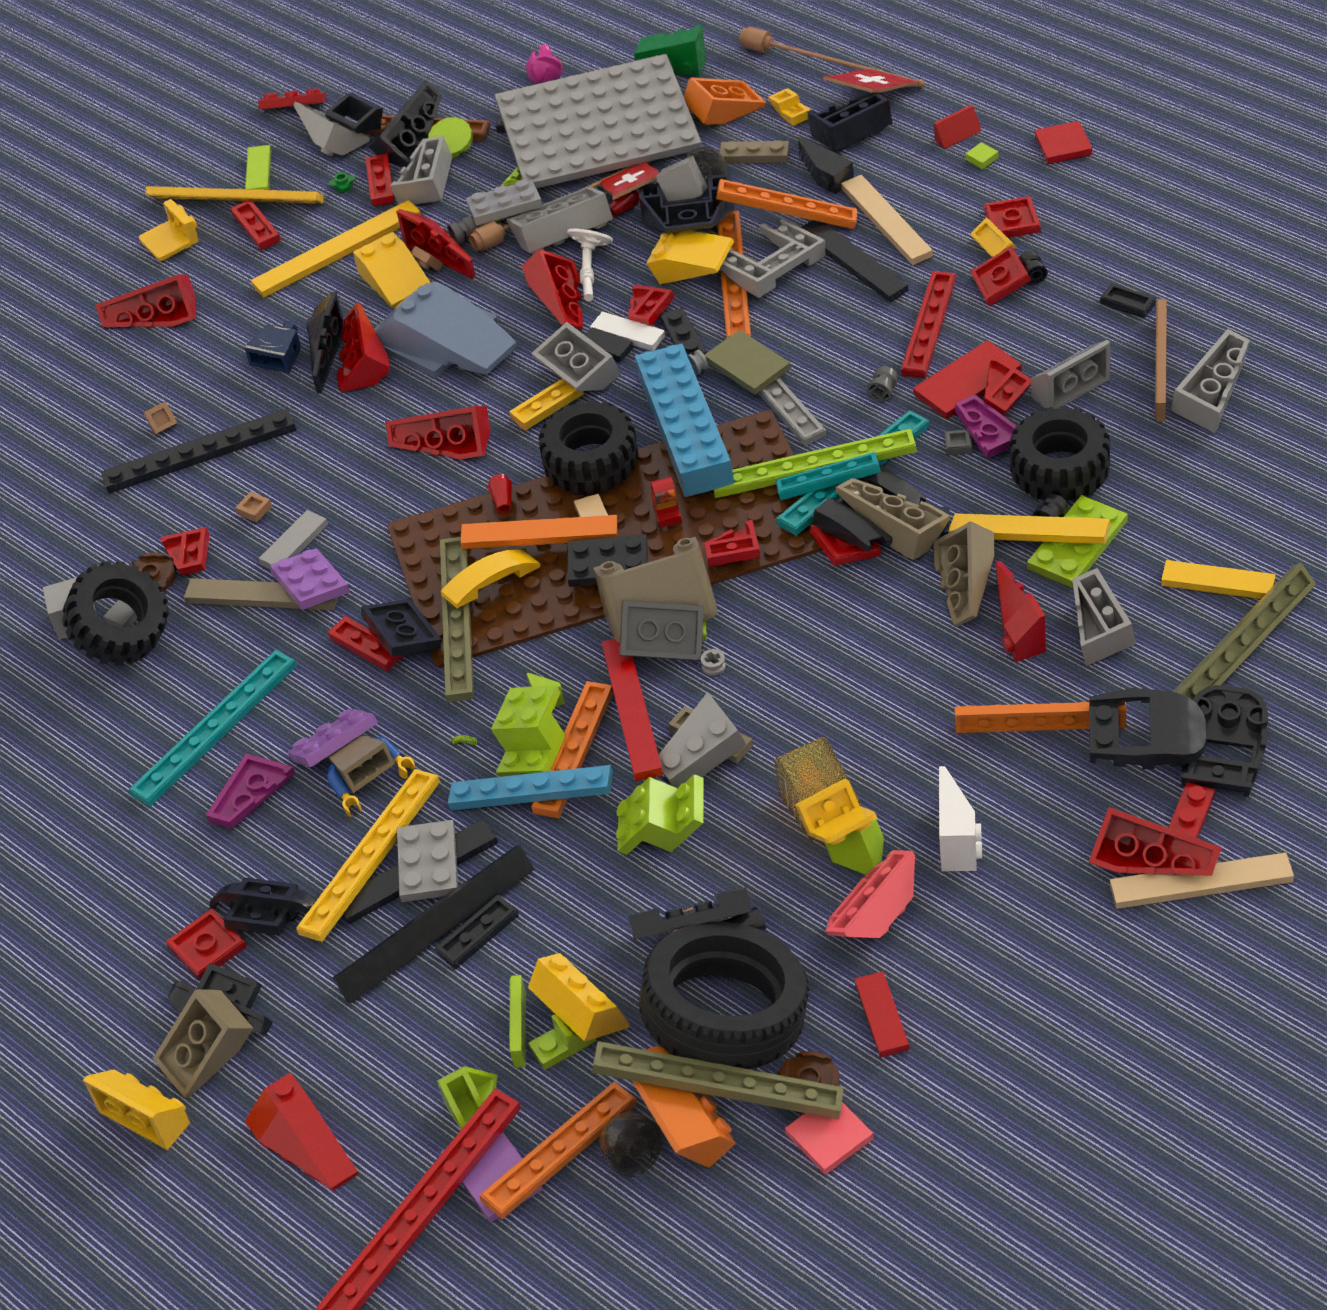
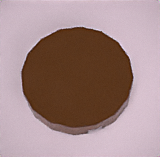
M162 553L143 554L139 556V560L135 563L132 561L128 564L130 567L132 564L139 566L138 570L143 573L145 571L150 573L153 582L157 580L162 586L160 592L165 591L171 586L176 578V568L173 561Z
M817 1051L797 1053L796 1057L790 1060L788 1058L783 1062L778 1072V1075L840 1087V1076L837 1066H835L830 1057Z

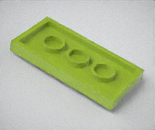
M1082 495L1064 517L1110 519L1111 527L1106 543L1043 542L1027 561L1028 570L1073 588L1072 579L1088 572L1128 521L1127 513Z

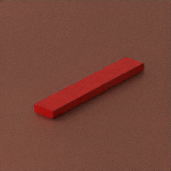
M932 271L901 367V376L926 378L954 289L956 273Z

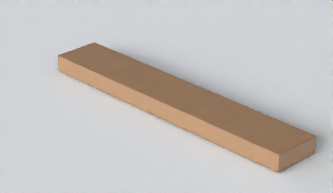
M1158 299L1156 301V422H1165L1167 299Z

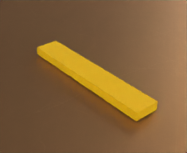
M955 513L948 532L950 533L971 521L993 531L994 540L1105 544L1111 524L1110 519Z

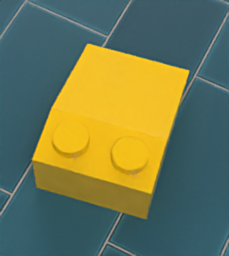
M693 230L673 233L663 232L646 264L660 285L718 273L734 241L729 237Z
M394 232L384 235L353 252L358 274L392 309L419 287L424 286L426 283H431L404 242Z

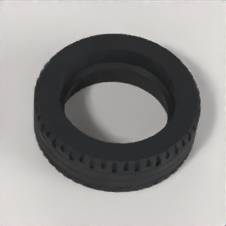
M732 922L692 924L670 933L661 939L649 952L644 964L639 1011L641 1019L650 1035L670 1054L750 1070L775 1061L787 1053L797 1042L803 1028L806 1013L809 981L802 964L794 953L770 934L750 926ZM717 975L732 977L759 989L769 998L773 1005L765 1010L749 1015H720L694 1006L684 999L675 987L684 981L700 976Z

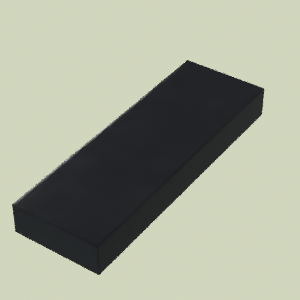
M495 896L435 947L436 955L456 970L519 916L518 910L501 896Z

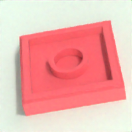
M843 1102L839 1119L805 1113L785 1128L786 1135L825 1175L874 1139L873 1132Z

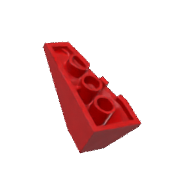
M1108 807L1088 862L1116 873L1212 876L1222 847Z

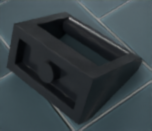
M352 92L344 95L325 113V117L355 133H362L381 128L383 107ZM345 116H348L358 122L355 123L354 121L346 118Z

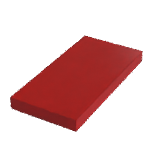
M987 340L913 388V395L945 419H948L956 414L955 405L957 402L972 395H976L979 398L984 395L989 364L993 355H996L1019 371H1022V364Z

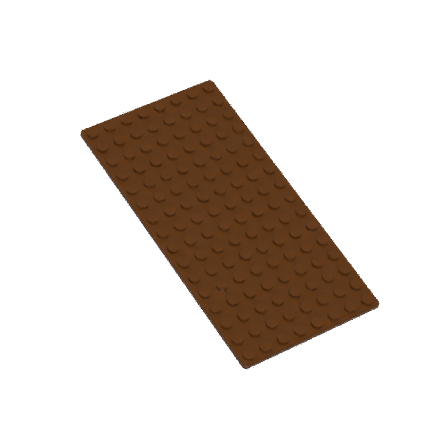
M771 410L716 425L731 460L732 470L794 456ZM663 441L638 448L637 465L626 480H621L622 483L615 488L612 486L603 493L601 491L594 492L599 494L607 514L617 515L618 537L646 534L648 562L674 555L673 547L680 539L696 537L711 585L823 551L810 533L813 523L797 536L776 525V518L805 494L780 500L777 485H772L720 498H715L714 490L684 497ZM544 476L512 486V510L508 513H498L490 493L396 520L387 525L412 601L442 639L441 648L430 650L435 667H444L440 539L461 537L462 524L579 517L574 501L592 495H587L585 492H581V495L574 494L572 490L564 491L559 488V485H554L549 480V477ZM671 477L677 495L682 523L660 528L653 509L650 482ZM753 520L761 557L749 561H737L721 566L714 565L708 567L704 543L721 536L731 529L736 533L745 528V522ZM568 543L467 549L468 566L484 557L505 550H524L540 563V568L522 577L512 573L478 590V598L470 602L472 658L605 618L597 585L569 587Z

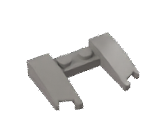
M783 219L780 220L781 226L778 229H772L766 223L759 225V231L781 249L758 263L730 249L720 269L743 289L760 298L776 288L775 279L801 263L811 266L826 256L825 240Z

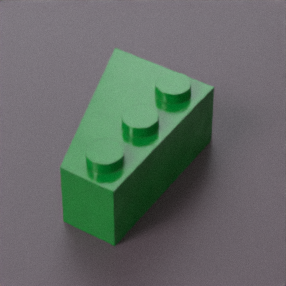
M702 25L686 31L680 29L676 33L668 35L661 33L641 38L634 53L635 61L667 54L675 75L700 77L706 63Z

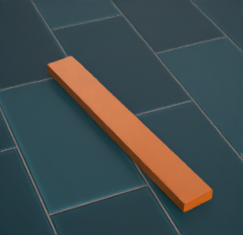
M732 211L717 224V234L732 238L734 243L730 249L743 255L739 211ZM721 270L726 338L738 330L751 337L747 291Z

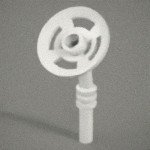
M568 229L567 235L580 242L583 249L580 282L583 285L584 299L591 301L593 300L592 284L594 283V272L591 269L592 251L595 250V246L613 243V238L591 230Z

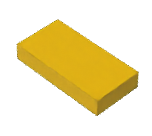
M987 217L969 234L992 257L1011 245L1013 249L1016 248Z

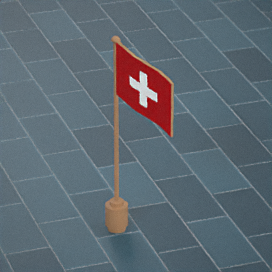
M744 27L739 35V44L753 51L766 53L773 46L860 69L839 75L823 76V80L876 93L917 85L919 88H922L925 85L923 79L919 81L773 42L771 33L766 30Z
M650 161L629 166L589 186L596 188L602 185L604 191L611 194L614 200L656 180L659 172L657 169L649 166ZM491 221L473 230L472 234L469 235L470 244L477 252L480 250L485 251L502 243L505 236L504 231L510 229L508 224L502 227L501 224Z

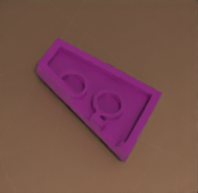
M976 395L956 403V414L986 458H990L1010 448V437L1016 427L1014 423Z
M245 754L206 814L208 822L231 829L234 828L295 775L294 768L289 765Z

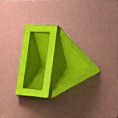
M877 819L873 820L871 826L867 829L847 834L846 839L838 844L830 845V843H824L833 863L865 875L882 862L884 836Z
M463 1066L437 1080L444 1104L460 1130L496 1088L498 1075Z

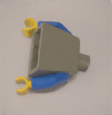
M360 735L328 756L331 765L328 767V782L338 798L343 799L342 805L346 815L352 817L348 809L350 806H357L360 812L362 809L358 798L353 795L350 796V792L355 793L393 766L395 762L398 764L399 776L404 779L408 778V772L405 768H410L412 771L415 770L414 760L410 757H401L402 753L385 737L370 738Z

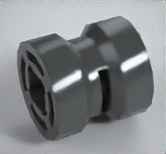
M471 216L462 218L461 222H452L447 225L450 237L458 245L463 244L469 238V235L472 234L473 230L477 229Z
M887 366L878 367L867 387L869 396L877 401L889 400L893 388L898 381L897 372Z

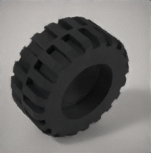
M590 400L589 403L580 401L576 402V405L564 406L562 411H556L551 415V420L547 419L539 433L538 443L544 472L554 485H559L560 489L567 492L572 490V493L581 495V492H585L587 495L595 494L594 492L597 491L606 492L612 486L614 488L622 483L621 480H626L637 465L638 447L634 424L631 422L628 414L623 412L622 409L617 406L612 407L607 402L598 403L596 400ZM589 444L602 445L598 448L587 451L576 450L579 447Z
M1060 406V409L1048 407L1045 408V411L1040 412L1038 410L1033 412L1030 418L1026 416L1012 432L1010 437L1011 473L1019 488L1025 493L1030 492L1033 498L1039 500L1040 498L1045 499L1048 494H1057L1066 502L1072 499L1077 501L1081 495L1089 496L1093 494L1096 488L1099 489L1108 477L1110 468V436L1101 421L1095 420V417L1088 412L1085 414L1081 409L1074 408L1072 410L1068 409L1067 406ZM1054 451H1067L1076 455L1066 458H1053L1045 454Z
M111 561L101 562L99 567L94 564L88 567L86 572L79 574L64 603V615L62 618L63 626L68 627L66 634L70 640H75L74 647L78 651L83 649L86 652V657L93 659V657L100 659L99 663L108 664L111 661L114 665H123L126 660L131 664L137 662L139 657L144 658L150 653L151 649L158 643L166 627V619L169 615V607L166 605L168 601L164 592L160 593L162 586L157 580L153 582L150 573L147 571L141 572L138 570L139 566L134 564L131 567L127 566L123 561H116L115 564H111ZM104 598L120 600L132 608L137 616L138 624L129 628L113 627L99 618L94 610L93 602Z

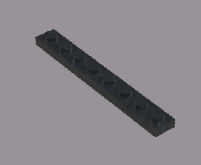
M287 408L101 471L108 494L285 435L296 431V427Z

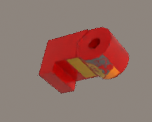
M667 477L662 480L651 481L650 490L653 509L659 527L663 528L682 523L672 478Z

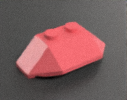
M892 850L886 856V860L880 862L869 871L829 917L825 930L827 935L880 938L886 934L889 926L897 916L905 911L906 905L913 898L915 854L913 851Z

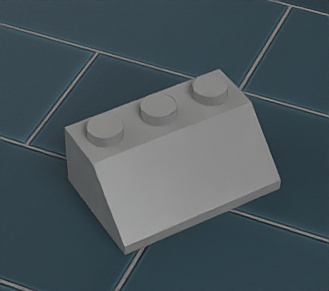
M568 322L531 353L535 359L577 391L604 390L621 375L613 357Z
M1105 340L1093 344L1031 378V398L1044 409L1048 407L1059 409L1060 406L1068 404L1109 381L1110 342Z

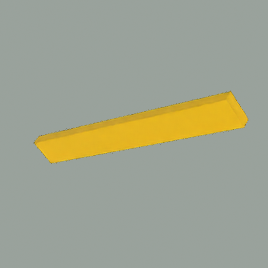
M146 186L147 196L160 199L248 201L251 199L252 202L324 203L323 194L311 191Z
M407 200L252 279V286L265 298L353 253L364 245L399 229L400 225L396 213L398 209L421 215L420 210Z
M417 769L412 772L296 927L298 935L323 942L396 843L397 828L410 824L439 785L440 779L438 775Z

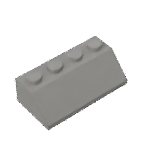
M588 186L545 203L541 208L520 213L506 220L520 247L524 251L534 254L538 249L544 250V247L552 244L555 246L564 243L565 239L570 237L567 235L568 229H597L604 227L607 224L606 222L613 220L605 193Z

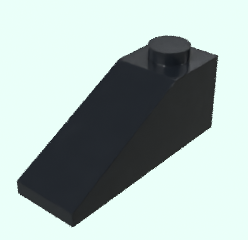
M802 136L798 138L799 157L818 186L837 194L842 190V182L854 178L852 161Z

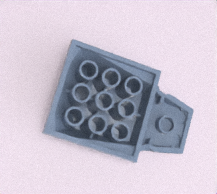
M438 282L426 283L424 286L419 287L398 304L374 328L388 356L436 379L452 364L467 371L487 375L518 347L516 341L498 325L497 315L475 306L455 291Z

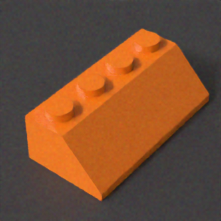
M660 1045L646 1049L647 1051L672 1055ZM632 1081L676 1154L710 1168L736 1144L730 1135L731 1127L722 1117L718 1116L715 1111L717 1105L707 1094Z

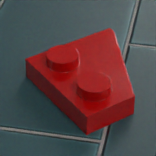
M634 284L632 286L633 298L630 299L631 308L629 309L628 318L629 320L652 326L675 298L673 291Z
M993 355L989 364L983 401L1005 416L1029 390L1031 378L996 355Z
M753 520L745 522V528L736 533L731 529L721 536L704 543L708 567L714 565L721 566L737 561H749L761 557Z
M206 527L160 537L162 544L181 576L205 571L210 536Z

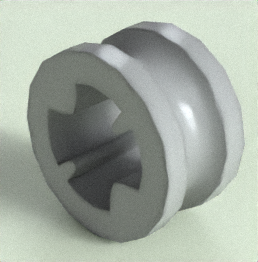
M696 350L694 355H687L695 375L700 374L701 370L705 371L709 368L707 359L700 350Z
M709 649L701 655V667L706 675L717 676L724 672L726 663L722 651Z

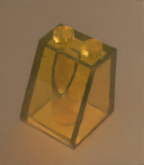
M825 736L774 759L779 796L810 841L815 838L807 834L795 804L843 779L849 780ZM854 791V794H855V796H856V798H857V801H858V803H859V805H860V800H859V798H858L856 792Z

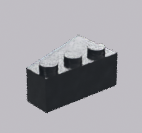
M876 92L848 100L849 104L836 107L835 104L829 105L828 110L815 113L814 110L808 111L811 136L835 151L845 149L848 145L861 141L866 136L879 132L893 124L889 100Z

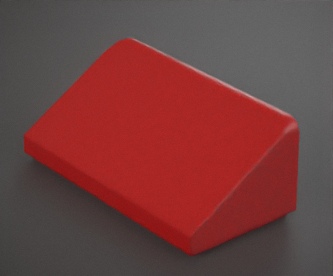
M972 104L934 122L935 142L944 149L981 131V126Z

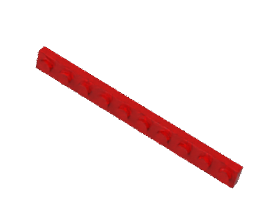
M496 1088L492 1091L315 1310H359L520 1111L521 1106L519 1102Z

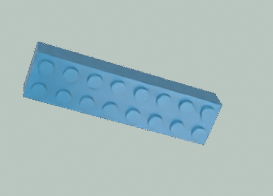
M683 344L670 345L666 348L635 355L641 386L684 497L734 484L731 460Z

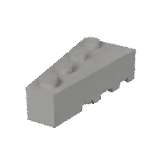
M1227 329L1175 389L1171 411L1216 433L1244 365L1250 340Z

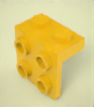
M172 199L163 203L169 221L139 236L140 242L159 261L168 259L172 255L199 242L195 230L197 228L195 219L192 216H188L181 205L178 206Z
M843 779L795 804L807 834L824 843H830V845L844 841L846 835L853 831L867 829L871 826V822L877 818L874 811L859 805L851 784L847 779Z

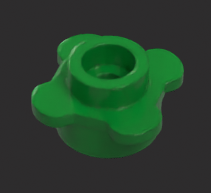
M339 172L333 180L329 181V186L334 187L338 193H346L352 189V182L355 181V176Z

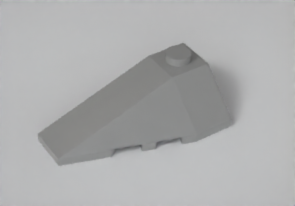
M296 101L293 105L313 142L322 147L320 151L327 155L333 156L336 153L343 156L368 143L370 137L363 133H355L326 118L325 114Z

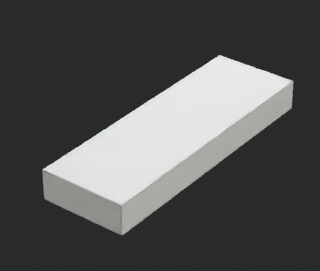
M601 312L590 326V329L594 327L633 341V346L649 351H654L665 338V331L606 312Z

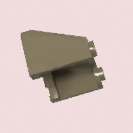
M696 537L680 539L673 547L674 555L624 570L620 564L607 561L601 564V566L593 568L605 619L618 643H620L622 601L704 606L703 621L713 618L717 614L715 597Z

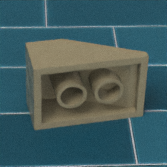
M195 990L159 1047L153 1060L184 1098H190L239 1052L253 1027L221 990Z

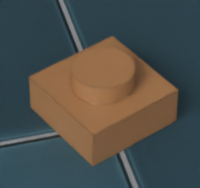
M416 246L411 252L418 259L417 263L426 270L432 267L439 271L443 265L441 261Z
M166 401L143 413L154 435L177 424Z
M250 492L235 509L237 515L257 523L272 507L270 499Z

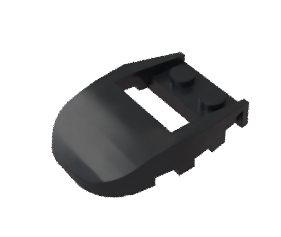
M1225 685L1207 687L1197 693L1193 699L1205 717L1206 742L1252 748L1251 763L1201 755L1196 761L1182 766L1181 784L1185 787L1186 783L1189 782L1204 787L1245 793L1244 796H1249L1261 768L1267 745L1268 708L1264 699L1252 690Z
M1130 688L1089 697L1090 763L1096 764L1097 758L1113 760V766L1126 767V764L1142 766V769H1155V765L1163 764L1176 767L1196 761L1205 750L1206 721L1204 714L1192 699L1183 694L1163 690ZM1140 700L1141 703H1150L1151 746L1119 747L1118 706L1125 705V702Z

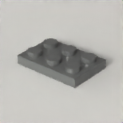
M622 601L619 656L700 661L704 606Z

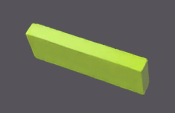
M270 145L248 147L245 189L269 190L271 168Z
M521 975L511 976L509 1051L515 1068L526 1067V991Z

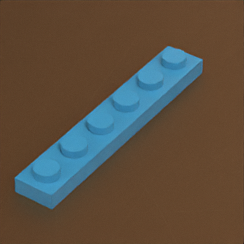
M611 765L452 782L447 804L452 811L610 794L614 772Z

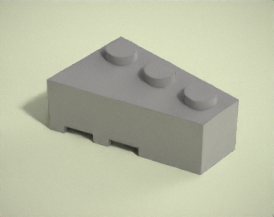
M444 136L423 139L411 155V162L408 167L401 169V177L397 182H392L390 187L398 205L407 200L413 205L442 200L453 158Z
M1098 568L1073 578L1080 644L1085 665L1088 666L1135 645L1136 640L1132 623Z
M708 692L659 754L664 777L671 786L677 789L693 774L700 777L704 776L746 745L737 728Z

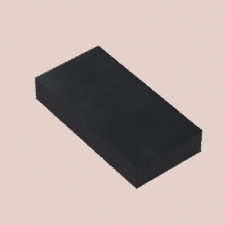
M1111 283L1100 297V304L1145 319L1155 306L1156 297Z
M594 327L585 335L618 362H621L634 348L633 341Z

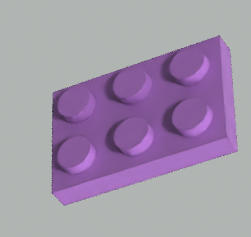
M317 548L306 550L302 554L291 558L281 559L279 562L270 565L271 574L301 610L349 593L348 583Z
M347 709L338 715V720L318 727L316 734L310 738L305 737L293 744L294 748L287 753L292 762L311 768L378 724L375 716L357 709Z

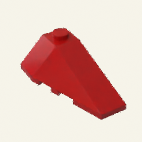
M402 209L396 211L403 242L408 249L413 250L416 246L441 261L444 266L471 279L476 277L472 258L437 222L414 212Z
M538 249L521 266L527 284L562 325L568 322L580 331L583 328L582 308L578 303L581 299L578 286L581 283L574 260Z
M183 274L172 276L95 305L102 327H171L196 319V296L189 275Z
M356 302L343 321L341 341L345 342L343 351L339 354V359L343 361L342 368L337 370L338 388L342 392L377 385L381 378L387 376L390 370L388 354L361 304Z
M472 406L385 422L388 445L390 447L455 459L485 456L490 435L487 406Z
M1002 561L996 562V582L1003 629L1001 642L1004 651L1010 653L1015 662L1046 652V621L1044 612L1031 593H1024V585L1021 582L1016 583L1013 573Z
M291 1072L264 1088L245 1120L246 1125L261 1146L281 1155L283 1160L304 1170L306 1175L331 1191L359 1175L351 1160Z

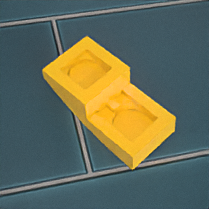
M788 88L768 97L775 110L791 125L794 126L808 120L807 112L811 111V109L801 104L798 94Z

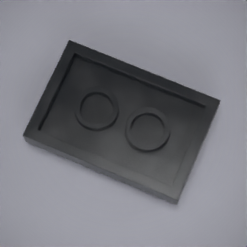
M646 534L568 541L567 580L569 587L597 585L593 568L601 566V564L607 561L620 564L624 570L648 563Z
M411 599L361 606L362 618L391 656H403L409 653L427 652L432 649L441 648L442 639Z

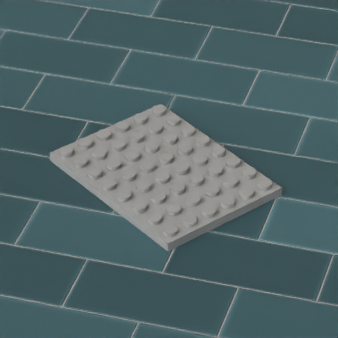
M667 54L495 94L496 104L522 180L532 179L536 188L702 149L700 137Z

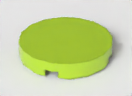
M456 117L438 121L431 128L428 137L444 136L453 158L460 156L459 153L463 151L466 152L473 142V133L469 124L463 119Z

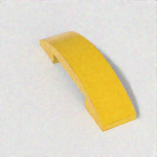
M524 550L497 552L478 560L461 571L441 590V596L453 606L459 608L477 599L479 589L512 573L522 577L540 568V563Z

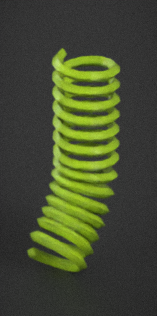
M456 735V737H451L453 744L463 742L469 745H477V738L458 735L457 737Z

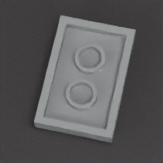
M532 179L520 180L516 184L506 187L499 186L485 193L478 192L466 198L476 226L543 207Z
M453 820L397 828L399 896L401 902L443 897L458 887Z

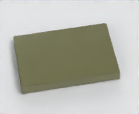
M741 330L735 332L704 355L709 365L754 395L791 369L789 361Z

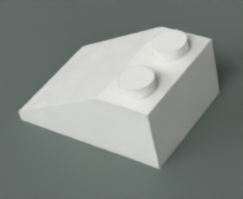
M939 766L941 871H977V859H982L981 824H975V811L946 767Z

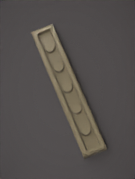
M191 578L184 595V600L187 604L300 609L279 582ZM338 597L306 609L334 610Z

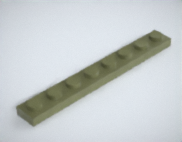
M461 537L440 539L442 589L456 575L468 567V550L461 548ZM442 596L446 700L448 703L474 699L470 602L456 608Z
M1294 564L1172 692L1183 694L1193 700L1201 690L1210 686L1221 685L1316 585L1303 564Z
M597 1042L592 1073L834 1119H839L844 1087L605 1042Z

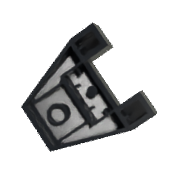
M731 174L707 176L709 196L664 202L663 191L659 183L646 184L639 187L642 221L664 233L713 228L735 210L734 203L716 199L719 180L731 181Z

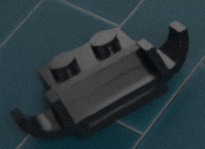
M244 877L241 883H232L222 887L211 899L209 909H215L219 902H229L230 910L224 918L225 929L279 936L289 919L295 920L299 912L307 914L316 901L307 892L299 890L298 884Z
M209 963L197 987L175 980L168 995L173 1007L181 1013L195 990H221L253 1027L251 1033L257 1032L267 1035L273 1023L267 1017L251 1009L262 987L260 983Z

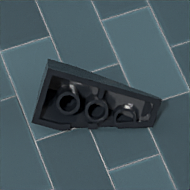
M425 80L368 147L376 155L387 154L389 164L407 168L411 162L410 157L420 142L429 137L442 94Z
M331 292L313 310L312 316L307 320L306 325L307 332L309 333L312 377L317 393H322L342 338L344 319L336 292Z

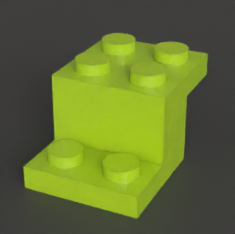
M556 685L509 689L491 727V731L505 750L496 771L499 777L550 772L566 736L552 715V711L561 694Z
M693 774L678 789L651 777L641 785H638L627 799L620 802L617 808V851L627 855L642 841L669 852L675 850L703 824V778Z

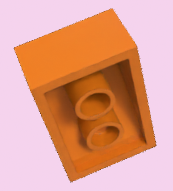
M690 78L683 96L689 112L695 114L700 119V122L707 126H712L713 124L723 125L766 105V102L744 81Z

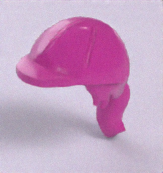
M547 44L539 46L540 52L537 57H535V52L533 51L527 60L526 72L528 77L534 84L559 79L563 73L562 62L552 56V51Z

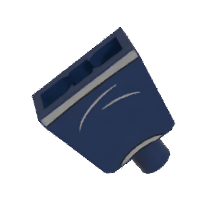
M286 321L282 327L271 324L265 325L244 347L249 365L289 374L301 349L297 326L291 321Z

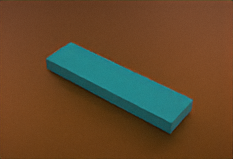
M872 452L777 479L776 485L780 500H785L838 485L851 478L859 479L877 474L881 470L876 453Z

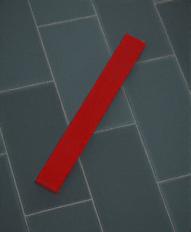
M615 639L602 641V649L635 781L662 776L663 771L633 657L619 656L620 643Z

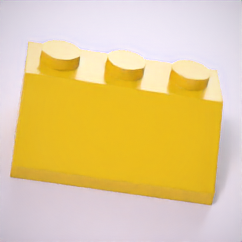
M558 953L537 960L528 988L584 1042L629 1027L630 1023L618 1007L562 954Z
M114 1069L87 1075L83 1079L99 1113L167 1151L190 1124L185 1112L186 1107L176 1098L170 1100L164 1097L154 1086L149 1085L146 1087L140 1084L139 1080L129 1073L124 1075Z

